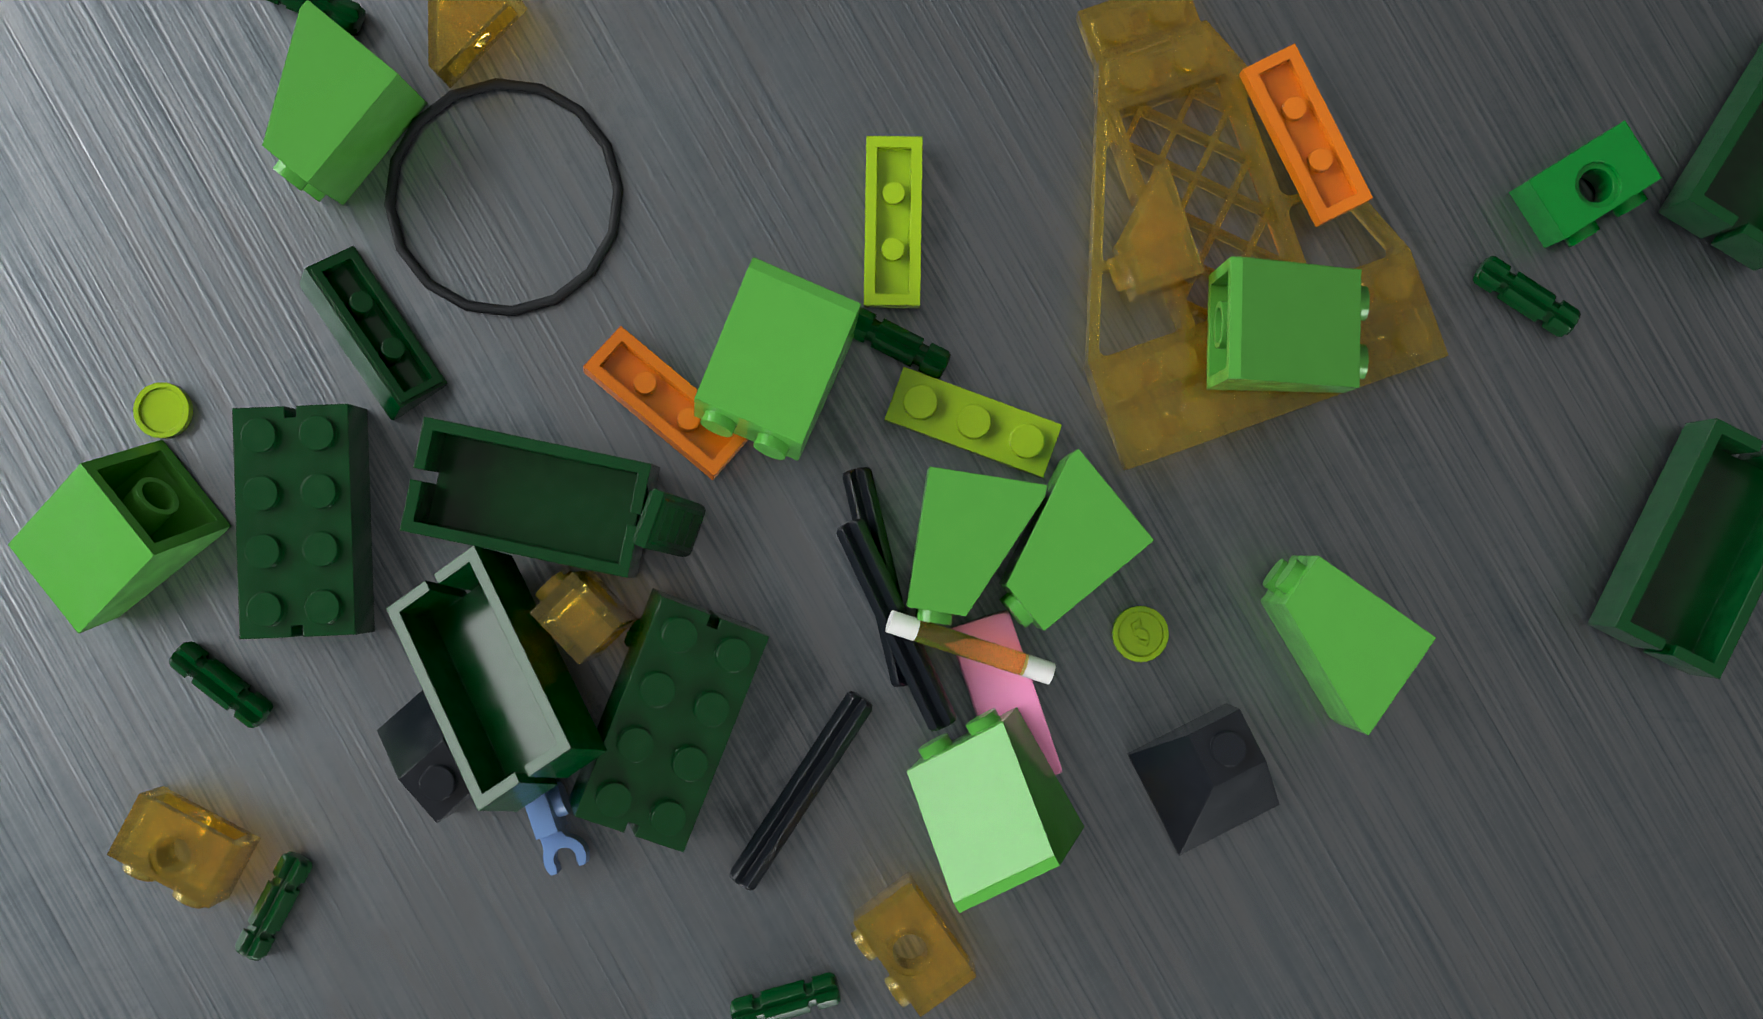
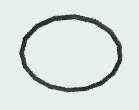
M494 78L450 90L413 119L390 159L384 207L396 251L426 289L465 311L512 317L560 303L596 274L618 235L624 188L611 142L582 106L543 84ZM494 89L540 94L574 113L601 146L613 187L608 232L588 267L553 295L513 306L468 301L433 281L406 247L395 208L400 163L421 127L455 100Z

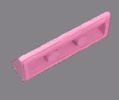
M999 611L947 629L976 717L993 708L1001 716L1017 707L1054 774H1061L1063 772L1033 681L1020 675L1025 657L1009 611Z

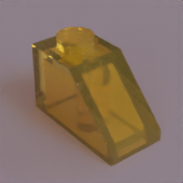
M428 0V66L451 88L525 13L527 7L522 0Z
M1168 162L1156 165L1148 177L1112 248L1114 257L1108 258V267L1114 286L1118 292L1126 290L1130 303L1193 283L1205 273Z

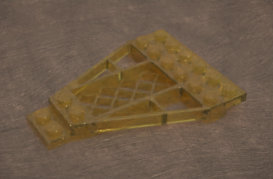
M1108 0L1078 11L1076 21L1094 68L1093 101L1095 104L1085 366L1083 369L1101 419H1105L1123 471L1342 394L1206 390L1208 310L1186 299L1197 275L1200 274L1209 278V275L1215 270L1203 264L1214 239L1216 238L1243 251L1241 257H1250L1252 255L1260 259L1306 263L1289 216L1290 208L1303 204L1299 193L1286 195L1279 189L1247 100L1250 96L1239 76L1240 72L1248 66L1207 20L1200 21L1193 0ZM1217 85L1221 97L1204 89ZM1187 96L1176 119L1152 109L1161 104ZM1193 98L1222 112L1211 136L1182 123ZM1135 114L1126 132L1122 118ZM1140 117L1170 130L1159 155L1129 141ZM1228 117L1240 150L1218 140ZM1176 134L1206 147L1194 172L1165 158ZM1110 145L1146 247L1105 261L1103 260L1106 151ZM1212 151L1241 164L1230 189L1201 175ZM1136 158L1153 165L1146 183H1144ZM1160 169L1189 182L1178 207L1148 194ZM1247 170L1259 202L1237 192ZM1196 186L1225 199L1213 224L1184 211ZM1369 202L1351 210V212L1384 248L1386 256L1385 258L1354 268L1362 269L1361 286H1367L1370 295L1368 316L1365 321H1361L1360 344H1366L1368 348L1369 364L1366 377L1360 379V387L1449 356L1410 248ZM1232 203L1260 216L1249 241L1220 228ZM1154 209L1172 218L1164 236ZM1179 221L1208 235L1196 260L1167 247ZM1266 223L1268 224L1278 255L1256 245ZM1142 260H1150L1176 330L1173 333L1107 356L1103 355L1099 349L1102 275ZM1173 262L1191 270L1183 288ZM1192 314L1206 321L1195 325Z

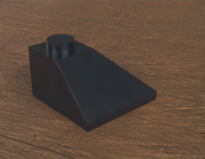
M422 690L385 722L377 732L398 780L433 820L438 823L458 810L471 798V794Z
M1228 703L1127 753L1179 856L1280 805L1265 757L1241 710Z

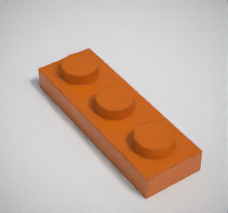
M1295 43L1244 68L1240 72L1239 76L1316 228L1373 199Z
M622 326L611 335L583 366V373L711 480L716 478L748 441V439L734 433L732 437H723L703 427L700 423L701 419L694 416V398L698 390Z

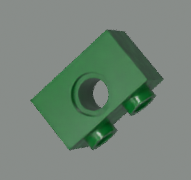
M1624 120L1511 190L1509 194L1544 248L1562 240H1565L1570 248L1599 231L1600 227L1595 220L1612 210L1616 218L1648 200L1643 190L1662 177ZM1580 178L1589 181L1594 187V202L1588 201L1582 196L1579 189Z

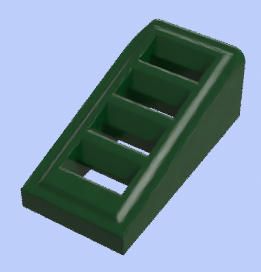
M653 488V491L650 490L632 541H634V545L679 557H687L692 552L706 509L700 503Z

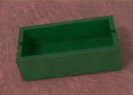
M1763 42L1658 213L1701 239L1716 234L1711 245L1753 271L1763 268Z
M351 404L296 406V409L285 406L232 408L239 639L338 636L375 632L367 409Z
M429 417L423 418L413 468L437 472V483L410 479L400 531L625 578L637 577L643 547L634 545L632 539L637 528L638 516L642 514L650 490L653 491V488L656 489L660 467L646 462Z
M1718 418L1685 423L1587 623L1588 625L1632 647L1644 648V653L1689 675L1715 679L1721 678L1763 592L1762 440Z
M472 546L434 574L438 583L422 582L386 608L477 810L517 812L558 785L555 778H568L601 756L607 749L513 556Z
M653 588L597 726L607 751L580 769L568 799L574 816L623 833L629 823L635 837L684 853L769 636L756 626L710 610L708 613L700 605Z

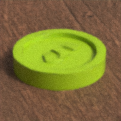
M158 382L150 384L140 391L134 402L133 415L136 424L145 434L155 438L169 439L182 434L188 428L193 417V404L189 395L179 386Z
M1132 606L1123 610L1116 617L1112 626L1111 636L1116 650L1123 657L1135 662H1147L1155 659L1164 651L1169 639V630L1165 619L1156 610L1146 606Z

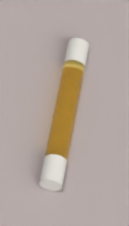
M894 610L891 611L886 624L885 632L1047 685L1050 684L1055 673L1056 664L1054 662L931 622L920 621L916 617Z

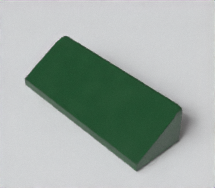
M354 245L304 269L300 280L302 291L391 420L403 416L447 385V381Z

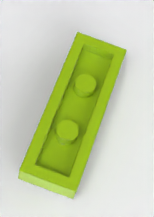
M866 136L864 308L920 309L923 137Z
M903 367L884 419L888 423L1038 478L1044 477L1062 424Z

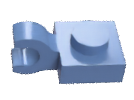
M561 781L557 782L558 785L525 806L536 840L540 839L543 846L545 869L551 876L558 874L562 870L561 863L558 860L560 848H570L573 850L579 866L586 864L590 860V850L587 842L581 836L570 833L565 827L568 824L565 815L571 813V805L568 800L567 791Z

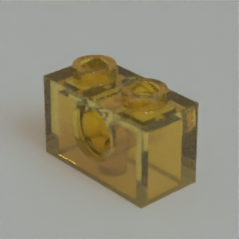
M571 570L566 574L560 571L555 574L535 594L541 602L530 612L578 664L598 658L638 619L592 570L575 572Z
M160 786L139 793L107 855L123 863V871L131 877L146 882L157 881L174 890L172 896L180 903L192 908L202 909L206 907L209 909L230 897L261 838L172 790ZM177 838L183 840L190 849L191 857L188 864L181 862L175 854L174 845Z
M909 872L854 911L853 924L857 929L851 932L853 940L869 961L876 957L881 961L890 974L884 981L893 997L903 1008L911 1003L919 1016L922 1017L977 977L974 962ZM908 934L920 937L926 944L922 954L912 959L903 958L894 950L895 942L900 937Z

